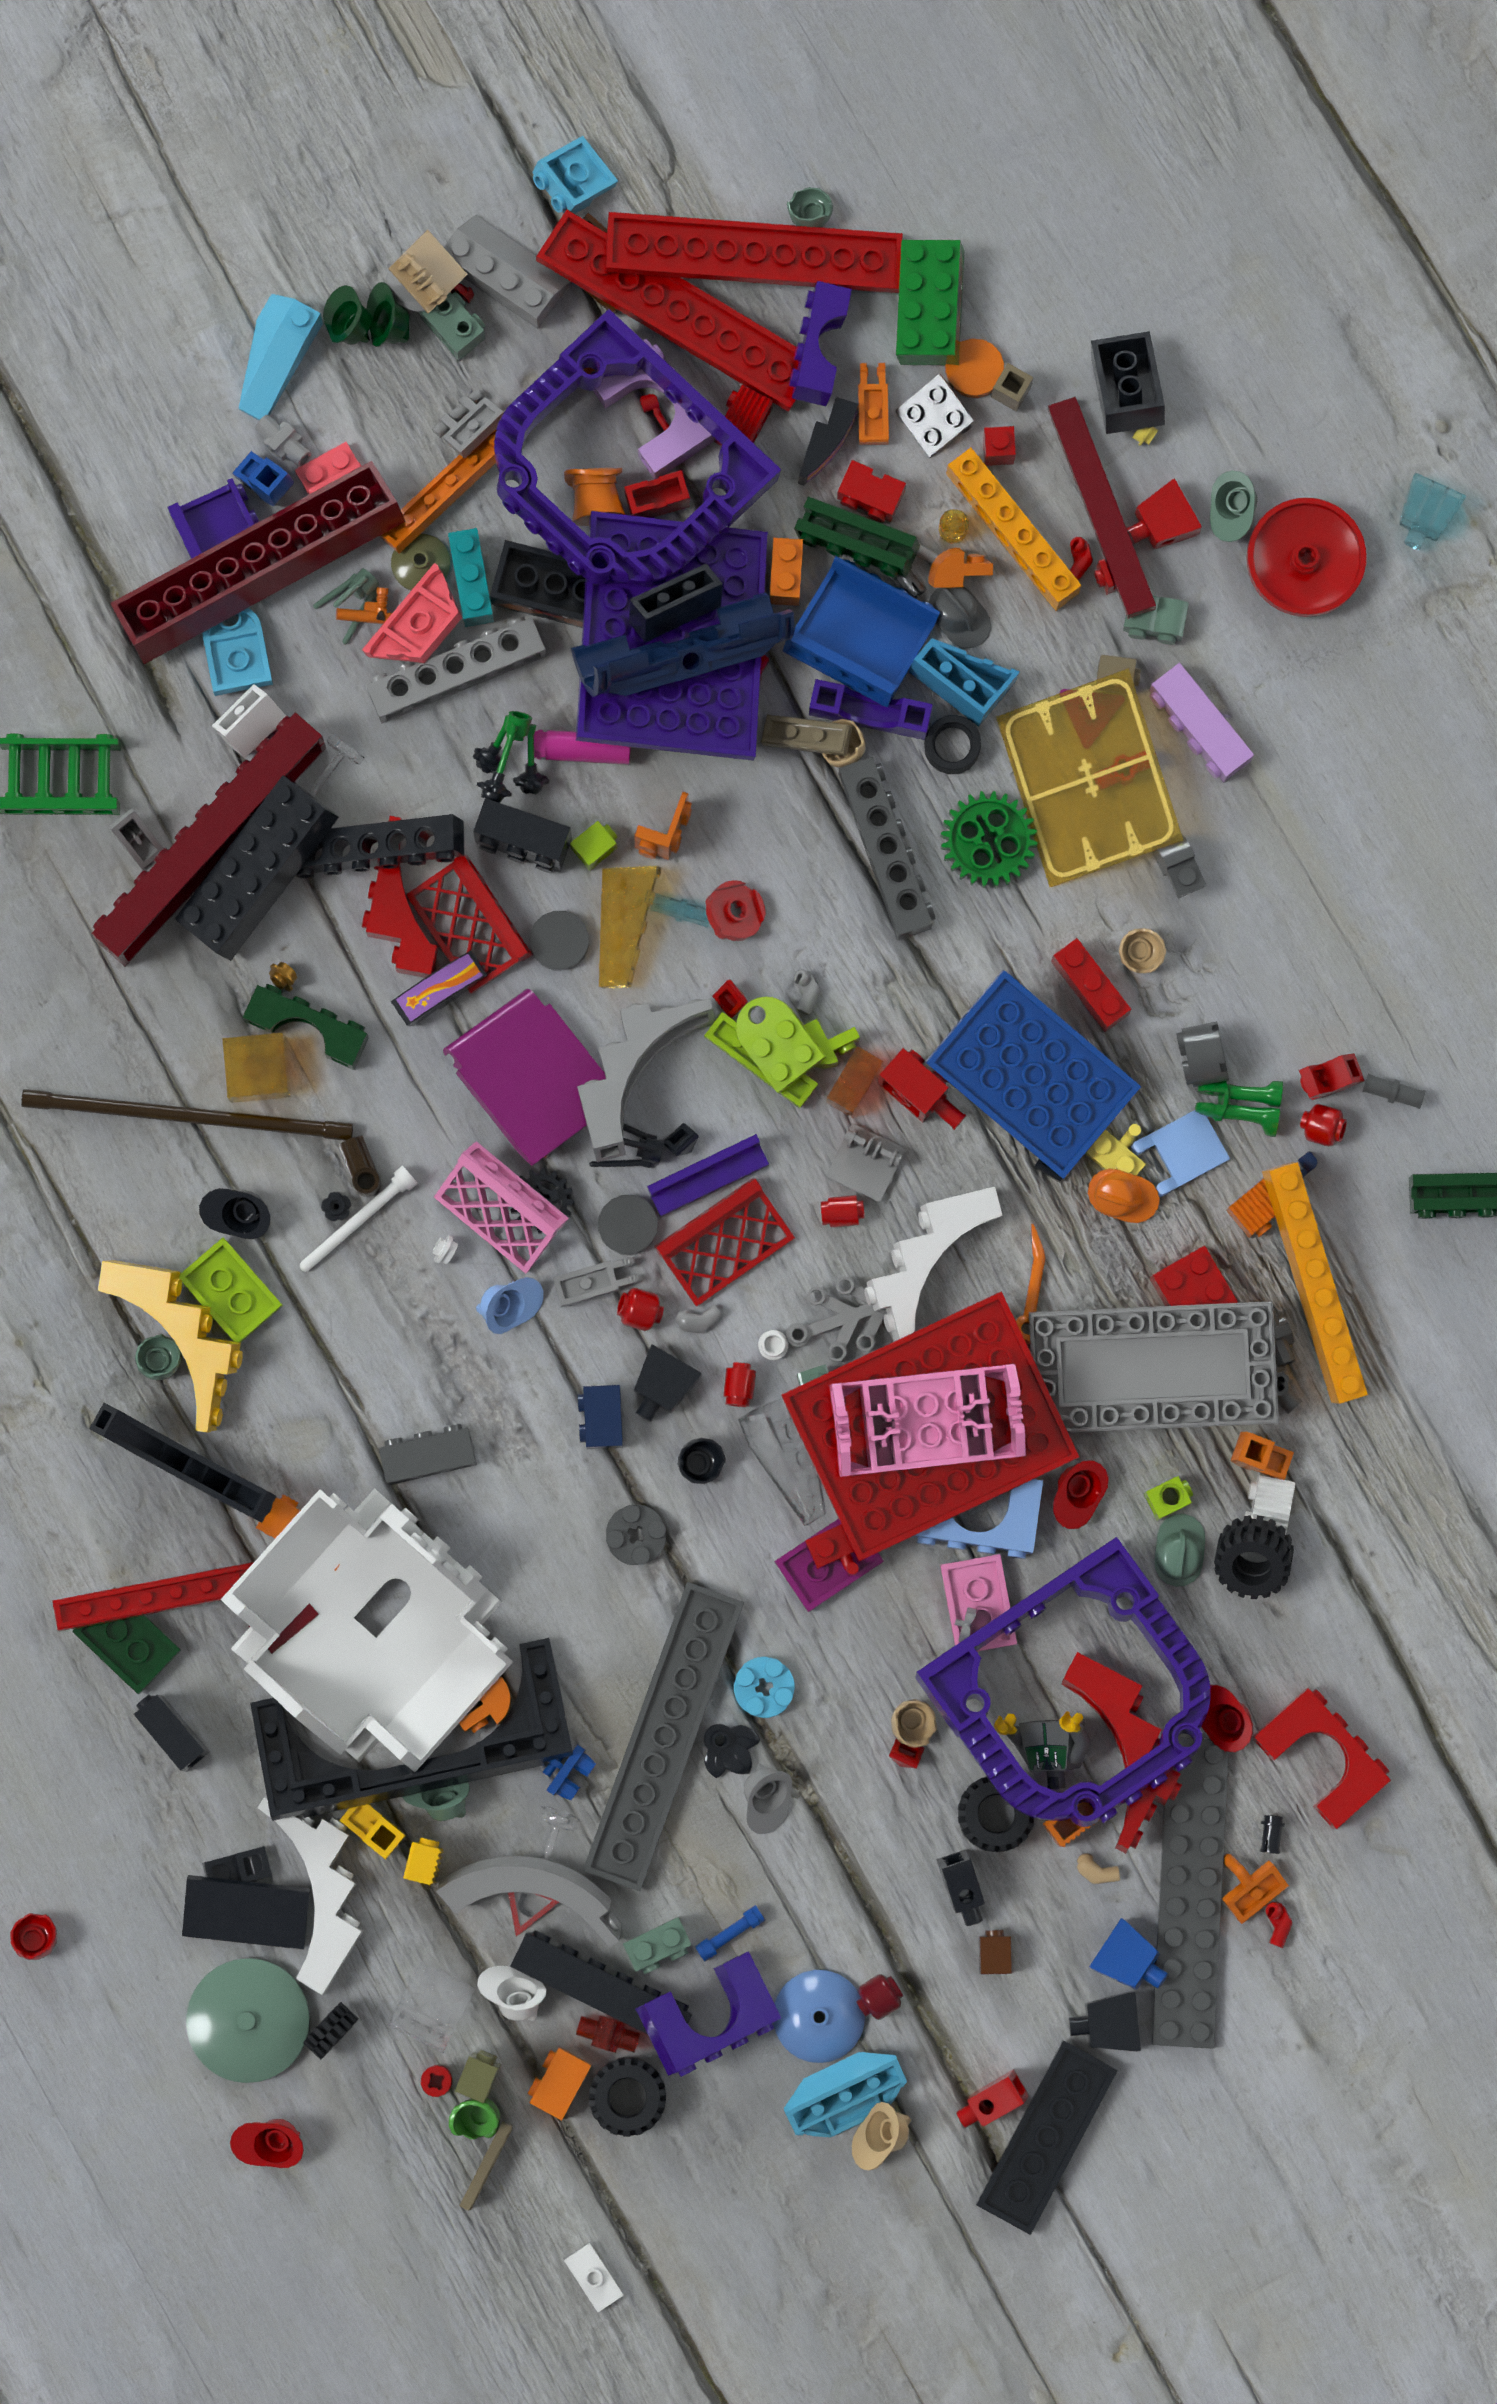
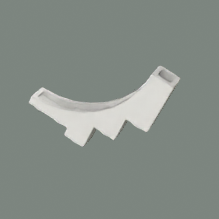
M995 1187L922 1205L918 1217L921 1228L923 1230L926 1229L927 1234L893 1244L894 1250L891 1251L892 1260L895 1267L900 1268V1272L875 1278L867 1282L868 1287L864 1289L866 1301L869 1306L873 1305L874 1311L886 1309L887 1314H884V1323L887 1331H892L894 1341L915 1332V1313L921 1289L931 1268L942 1253L967 1231L1003 1216Z
M264 1797L258 1809L270 1817L268 1800ZM302 1814L274 1821L293 1841L304 1860L313 1890L315 1906L313 1936L307 1957L296 1979L324 1995L363 1933V1930L358 1928L361 1922L346 1913L343 1917L338 1915L357 1884L351 1880L354 1874L340 1865H338L336 1870L332 1868L333 1863L351 1836L345 1832L347 1826L332 1817L330 1822L322 1819L316 1829L313 1827L315 1821L310 1817L304 1818Z

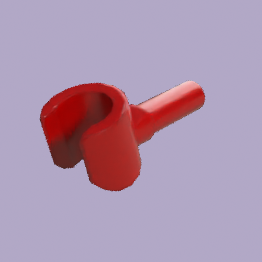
M647 394L641 396L640 403L643 412L653 410L655 417L665 431L669 424L662 414L656 395Z

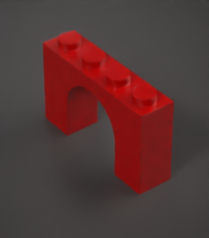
M1307 1688L1251 1738L1271 1760L1277 1759L1295 1741L1308 1733L1325 1734L1339 1744L1345 1757L1343 1776L1339 1783L1313 1806L1332 1829H1338L1391 1781L1387 1776L1390 1771L1380 1759L1373 1760L1366 1753L1369 1747L1358 1735L1353 1738L1345 1728L1349 1725L1337 1712L1333 1715L1325 1707L1328 1702L1317 1689L1312 1692Z

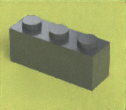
M461 1424L444 1427V1433L432 1435V1431H425L414 1434L415 1440L403 1442L402 1438H394L384 1441L385 1446L379 1448L386 1484L393 1485L477 1465L468 1427L462 1429Z

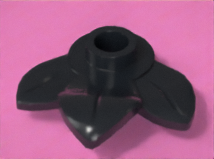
M724 1724L710 1726L704 1734V1744L708 1749L704 1758L706 1769L715 1778L720 1777L726 1768L736 1774H749L752 1768V1759L748 1749L760 1742L759 1736L752 1729L744 1725H737L731 1728ZM720 1734L724 1735V1742L721 1745H716L715 1738Z

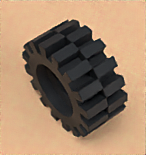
M340 2002L305 2039L303 2044L321 2060L343 2038L359 2018Z

